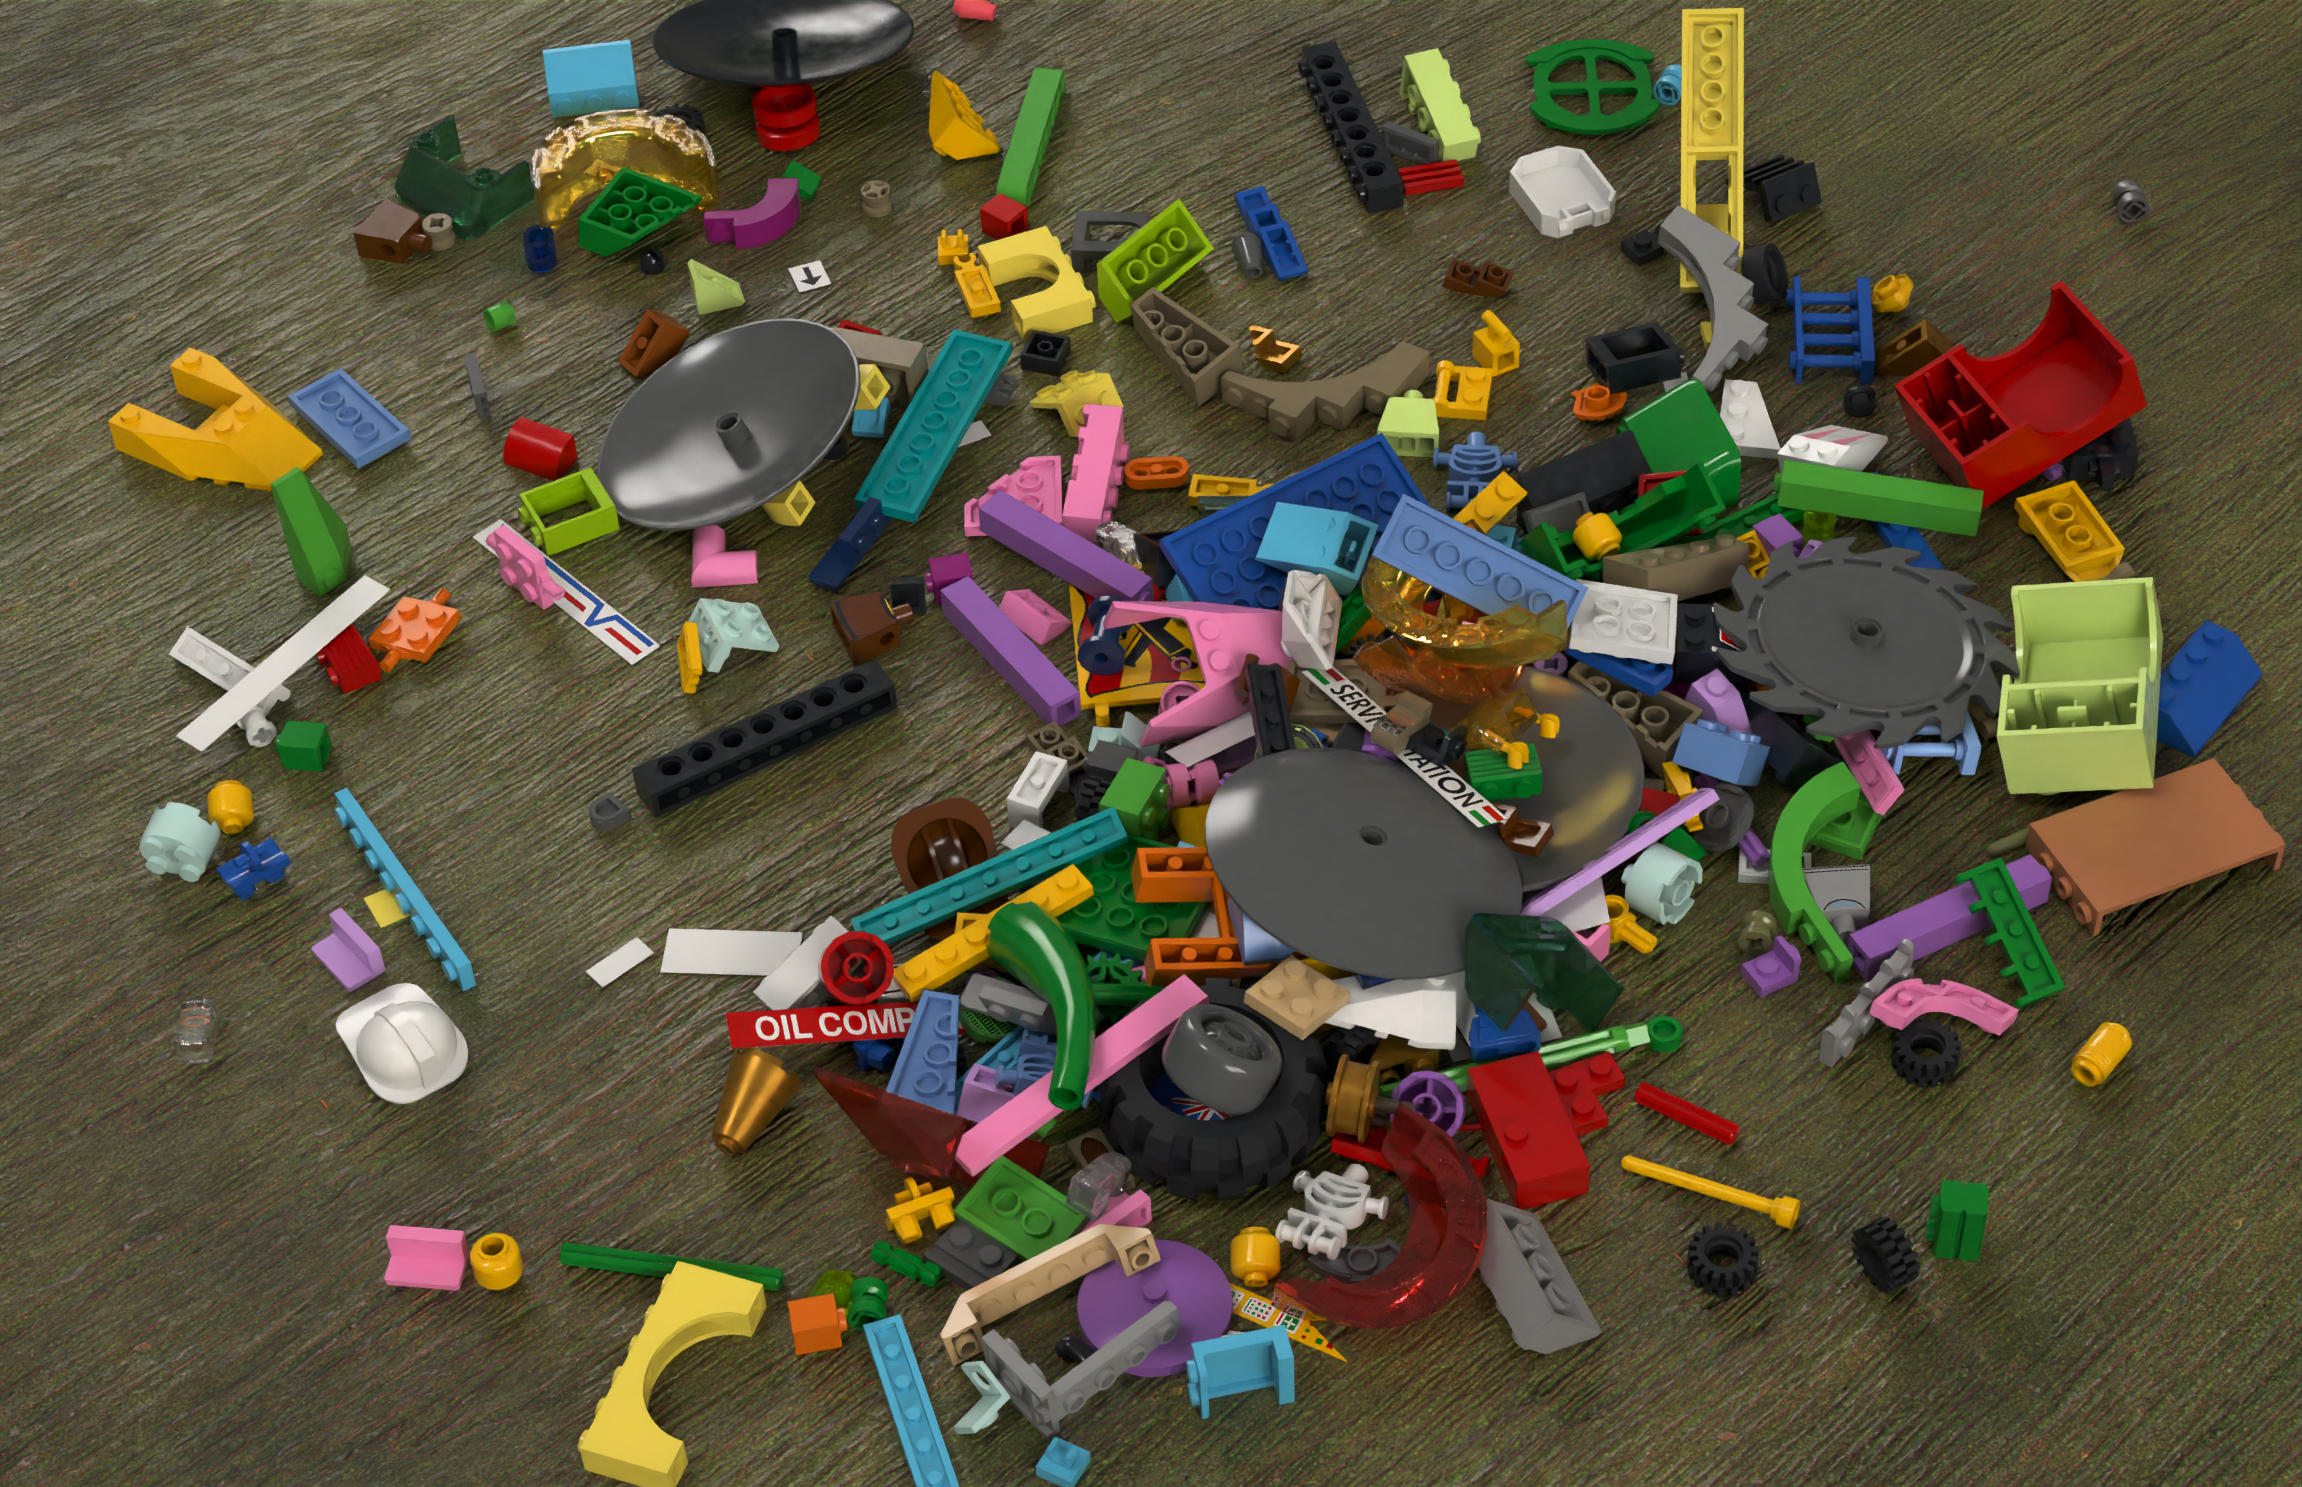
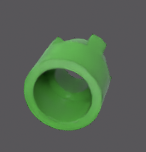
M507 301L483 310L485 323L492 332L516 323L515 310Z

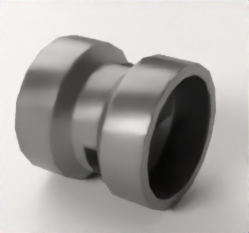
M2124 180L2116 184L2112 189L2111 197L2122 221L2136 222L2146 216L2149 211V204L2143 194L2141 185L2137 181Z

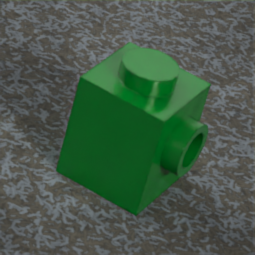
M287 720L282 733L278 734L275 740V751L280 755L284 769L323 772L332 749L327 725L324 723Z

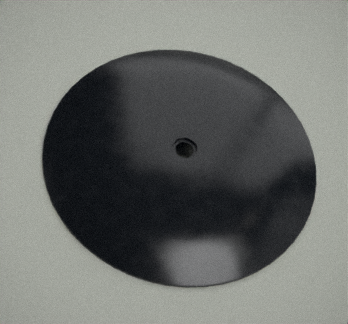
M702 0L666 18L654 33L653 45L655 52L665 63L693 76L746 87H795L838 80L888 61L909 45L914 35V23L910 15L903 8L889 0Z

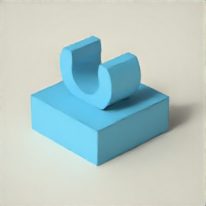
M1054 1437L1036 1465V1476L1061 1487H1074L1091 1461L1090 1452L1058 1437Z

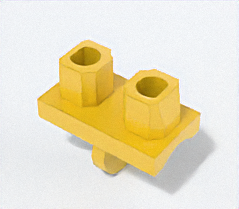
M912 1176L904 1179L906 1190L894 1194L897 1206L886 1209L887 1218L885 1223L888 1231L895 1230L903 1245L922 1238V1231L918 1224L919 1220L930 1217L936 1232L947 1230L955 1223L953 1210L955 1196L951 1186L933 1192L930 1182L917 1186Z

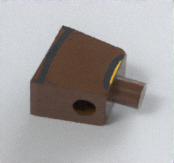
M882 592L829 602L832 625L854 666L899 646L901 643L899 626L914 621V615L908 602L891 607Z

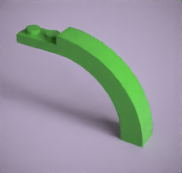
M1844 762L1829 767L1814 776L1790 799L1776 825L1768 864L1769 894L1778 921L1786 934L1799 930L1802 941L1806 945L1811 946L1817 955L1820 967L1824 972H1829L1835 983L1849 979L1853 956L1811 896L1802 871V855L1810 840L1822 827L1836 817L1857 808L1861 786Z

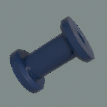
M1116 596L1098 597L1091 602L1088 608L1087 618L1094 631L1092 637L1085 639L1080 644L1078 661L1085 670L1095 675L1109 676L1116 674L1123 668L1126 654L1123 647L1119 644L1120 635L1129 631L1133 624L1104 629L1103 626L1104 619L1112 602L1125 601Z

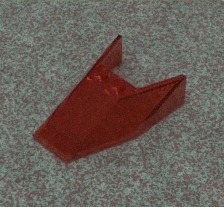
M815 1067L813 1075L878 1153L894 1159L891 1166L935 1179L937 1175L947 1179L951 1176L975 1185L992 1165L991 1163L972 1177L955 1160L962 1135L979 1124L978 1122L967 1121L968 1119ZM1025 1138L1002 1156L1039 1179L1050 1146Z

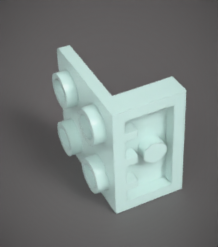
M700 598L688 621L697 623L701 660L709 672L719 673L724 661L729 657L732 647L777 652L779 644L757 605L749 602L737 603L723 599Z

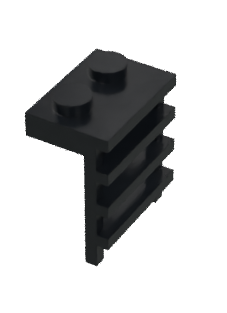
M1778 155L1743 170V189L1760 193L1765 222L1774 223L1822 203L1814 162L1805 164L1804 160L1794 161L1793 157L1784 159V155Z

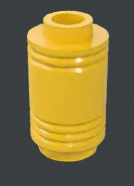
M2102 1023L2072 1059L2071 1072L2075 1079L2089 1087L2102 1084L2132 1047V1040L2127 1029L2118 1023Z

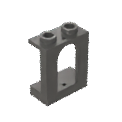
M1076 211L1071 247L1072 266L1075 273L1085 274L1087 259H1103L1124 242L1089 241L1090 225H1130L1140 229L1150 221L1149 212Z

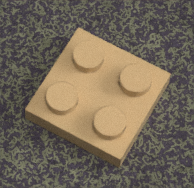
M1291 955L1245 992L1244 1003L1299 1039L1304 1040L1349 1002L1350 992Z

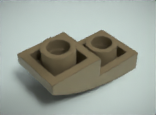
M1056 721L1026 735V744L1034 753L1038 751L1068 760L1069 775L1083 769L1087 752L1074 736L1068 738Z

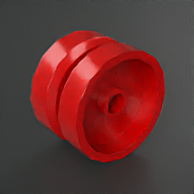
M810 86L764 87L753 96L752 106L754 119L756 120L757 140L763 147L778 151L796 150L808 146L818 139L821 131L818 114L816 113L818 110L816 95Z

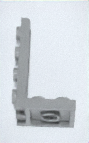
M1164 1301L1051 1386L1046 1383L1044 1374L1036 1364L1031 1363L1028 1365L1021 1357L1019 1348L1010 1338L1003 1339L992 1329L981 1337L986 1365L1010 1395L1009 1401L1049 1441L1061 1432L1059 1421L1069 1413L1072 1414L1080 1410L1086 1400L1098 1391L1109 1388L1116 1378L1130 1367H1136L1141 1364L1147 1357V1354L1159 1345L1169 1343L1181 1328L1178 1308L1172 1302Z

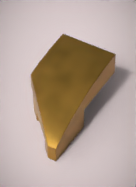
M1253 325L1249 327L1259 365L1285 374L1302 357L1300 346L1276 341L1273 330Z

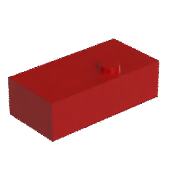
M1539 1051L1468 1068L1466 1097L1477 1122L1481 1126V1132L1513 1206L1524 1210L1588 1193L1590 1164Z

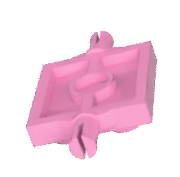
M505 525L500 526L493 531L494 533L488 535L485 541L486 545L495 550L499 557L502 568L500 569V575L507 585H513L528 602L533 601L543 610L554 604L553 598L555 600L563 598L565 589L554 582L553 578L549 575L545 558L542 554Z

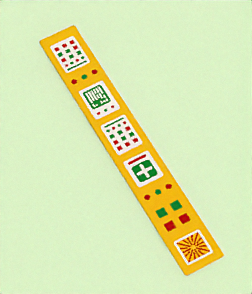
M1229 1283L1232 1292L1234 1314L1266 1328L1285 1325L1289 1338L1348 1362L1303 1314Z

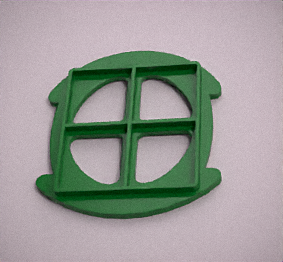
M1605 39L1570 40L1536 50L1526 56V65L1536 66L1534 73V95L1536 102L1530 104V112L1544 122L1546 128H1557L1578 134H1611L1636 126H1644L1646 121L1653 117L1660 108V101L1651 99L1652 82L1646 64L1654 62V53L1632 44ZM1609 59L1623 65L1634 75L1635 80L1599 81L1597 79L1596 60ZM1570 60H1584L1586 81L1552 83L1548 80L1553 71L1563 63ZM1637 93L1634 101L1624 110L1612 115L1601 113L1599 94ZM1588 94L1590 114L1582 116L1568 112L1557 105L1550 95Z

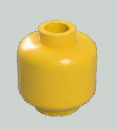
M1588 512L1576 521L1577 528L1574 530L1572 538L1587 560L1602 562V557L1616 555L1620 551L1622 534L1606 513L1594 515L1592 512Z
M225 780L216 784L215 788L208 793L209 822L211 824L214 820L224 833H239L254 820L252 792L248 787L242 785L241 782Z
M1247 1227L1240 1230V1234L1235 1236L1230 1244V1268L1232 1274L1236 1278L1244 1280V1284L1249 1287L1267 1285L1268 1280L1276 1277L1281 1269L1280 1242L1278 1238L1270 1234L1269 1229L1263 1227Z
M504 1233L487 1234L478 1239L472 1246L470 1252L471 1266L474 1277L481 1286L489 1290L506 1289L515 1284L521 1277L523 1262L519 1246L513 1237Z

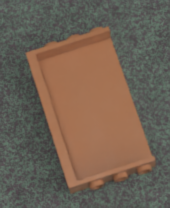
M2213 758L2154 779L2153 788L2125 789L2029 823L2025 848L2040 865L2047 868L2052 877L2051 882L2054 884L2059 897L2067 901L2074 910L2079 923L2084 924L2090 933L2095 936L2100 934L2103 915L2262 857L2273 871L2277 870L2281 865L2285 843L2281 835L2275 832L2266 822L2262 812L2255 808L2247 799L2242 788L2233 782Z

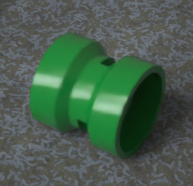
M863 1277L851 1283L849 1298L852 1304L848 1309L847 1320L853 1328L864 1331V1324L887 1318V1310L884 1305L888 1300L889 1288L884 1281L873 1277Z

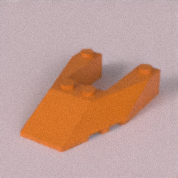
M1206 847L1137 848L1131 870L1135 903L1214 902L1219 937L1152 938L1144 961L1147 985L1168 986L1185 974L1197 986H1205V978H1228L1234 980L1276 968L1284 961L1243 965L1227 906L1230 896L1223 889L1213 871ZM1297 951L1291 953V955L1299 960L1308 957Z

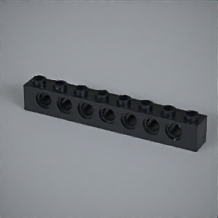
M1336 41L1302 47V60L1298 61L1300 76L1306 78L1307 90L1309 95H1314L1317 112H1322L1324 128L1331 132L1332 145L1334 148L1338 147L1339 158L1342 166H1347L1349 182L1356 186L1358 201L1364 203L1368 213L1403 207V181Z
M876 660L856 667L849 672L827 680L809 690L633 768L636 792L655 818L897 708L895 684Z

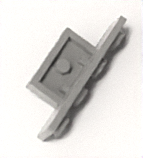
M977 973L972 975L960 999L962 1008L988 1015L1001 1022L1008 1021L1018 1024L1031 1031H1041L1057 1036L1056 1020L1052 1006L1031 989ZM1095 1009L1097 1026L1101 1013L1098 1009Z

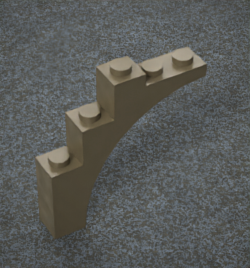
M1402 341L1389 354L1367 367L1346 375L1307 382L1269 381L1247 377L1228 370L1221 377L1222 401L1269 420V431L1296 442L1315 420L1344 430L1362 409L1382 416L1389 398L1404 397L1406 391L1417 390L1428 378L1430 352Z

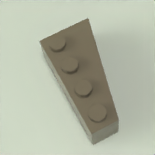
M1720 534L1716 535L1714 539L1693 541L1685 544L1602 557L1603 583L1677 594V601L1731 587V580L1739 565H1743L1749 572V544L1735 540L1734 535Z

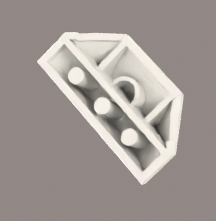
M1292 570L1288 572L1283 600L1282 648L1289 658L1293 657L1301 668L1331 669L1334 663L1343 601L1325 574L1314 575L1311 572Z

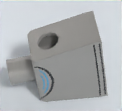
M1870 865L1802 868L1811 896L1842 942L1848 945L1849 934L1868 925L1870 911Z

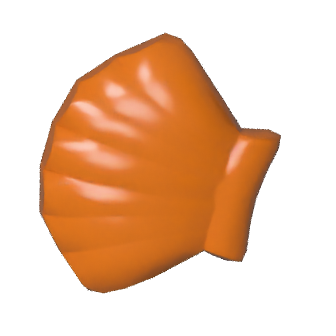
M1598 383L1571 392L1572 398L1575 400L1573 413L1579 420L1603 421L1605 418H1612L1614 415L1620 414L1627 403L1626 392L1610 394L1608 388L1600 386Z

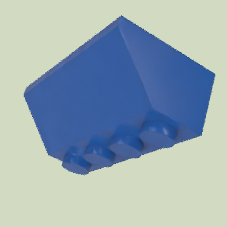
M2205 620L2161 672L2157 741L2195 758L2259 681L2262 672L2237 634Z

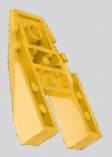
M191 347L170 365L178 394L216 409L196 430H192L131 403H127L108 421L117 450L190 481H195L198 477L213 479L214 484L227 485L232 481L244 483L245 488L272 491V482L296 467L304 473L323 455L322 449L268 399L215 357Z

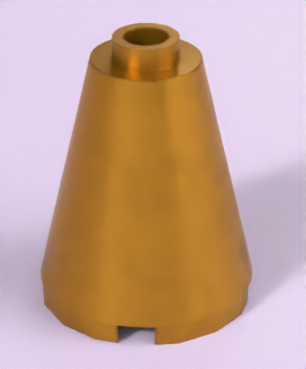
M740 1048L735 1050L731 1058L711 1134L712 1138L716 1141L715 1146L720 1151L729 1155H735L736 1152L743 1153L747 1150L801 1086L802 1080L793 1069L790 1074H787L781 1069L783 1064L781 1060L754 1048H745L743 1053L740 1052Z

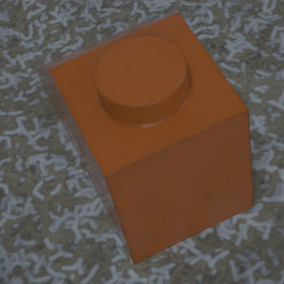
M647 308L618 362L634 376L641 378L675 357L679 353L690 330L672 316Z

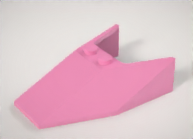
M1113 601L1103 622L1104 629L1166 617L1180 618L1185 621L1205 681V687L1148 722L1139 740L1140 747L1196 737L1251 711L1242 705L1245 696L1235 693L1246 655H1257L1259 657L1258 664L1260 665L1278 663L1286 670H1288L1289 661L1294 660L1293 657L1289 658L1285 654L1281 645L1283 611L1207 602Z

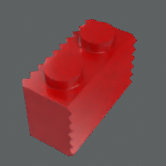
M353 622L314 655L319 666H327L325 672L333 687L338 685L343 694L382 679L376 658Z

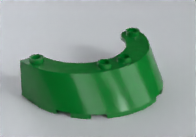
M1702 461L1695 464L1681 476L1660 483L1651 491L1634 500L1635 503L1620 511V516L1617 510L1607 514L1622 534L1621 549L1616 555L1660 548L1697 527L1699 530H1703L1717 522L1715 516L1726 508ZM1547 522L1530 532L1517 545L1519 553L1574 581L1577 579L1594 582L1603 580V561H1589L1586 559L1573 541L1572 536L1575 529L1558 534L1554 525L1549 527Z

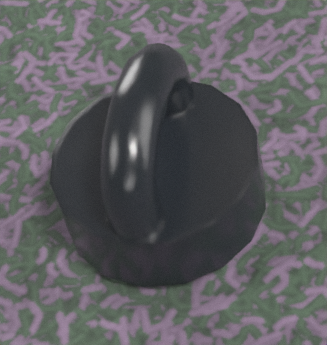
M1866 385L1850 388L1845 393L1843 399V409L1851 416L1861 418L1872 414L1876 403L1874 388Z

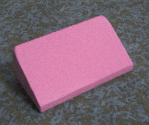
M1029 589L1006 591L999 608L1022 632L1039 645L1048 643L1069 629L1072 624L1069 619Z

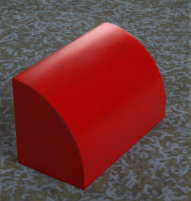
M520 417L512 426L503 452L504 464L552 481L560 479L578 459L573 435Z

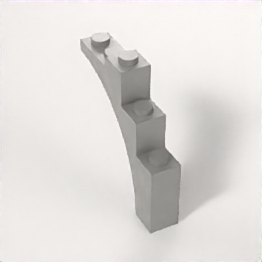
M1678 205L1660 225L1658 244L1678 258L1693 275L1704 294L1710 312L1712 338L1706 356L1692 379H1699L1706 392L1707 390L1713 391L1721 380L1722 372L1726 368L1730 370L1738 358L1747 362L1754 353L1758 355L1762 352L1768 342V338L1765 337L1768 324L1748 312L1754 301V297H1752L1754 283L1734 271L1741 259L1738 256L1740 242Z

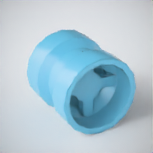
M1676 64L1666 67L1661 78L1658 79L1653 87L1654 97L1660 103L1671 106L1678 103L1682 91V66Z

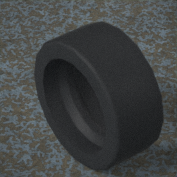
M1771 243L1747 248L1743 252L1741 259V272L1743 277L1754 283L1752 297H1754L1753 303L1761 306L1782 301L1786 297V290L1788 289V276L1780 250Z

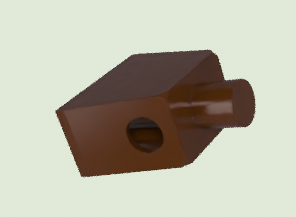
M387 199L353 232L358 255L371 259L404 263L415 251L428 253L432 247V237L425 235L423 232L420 215Z

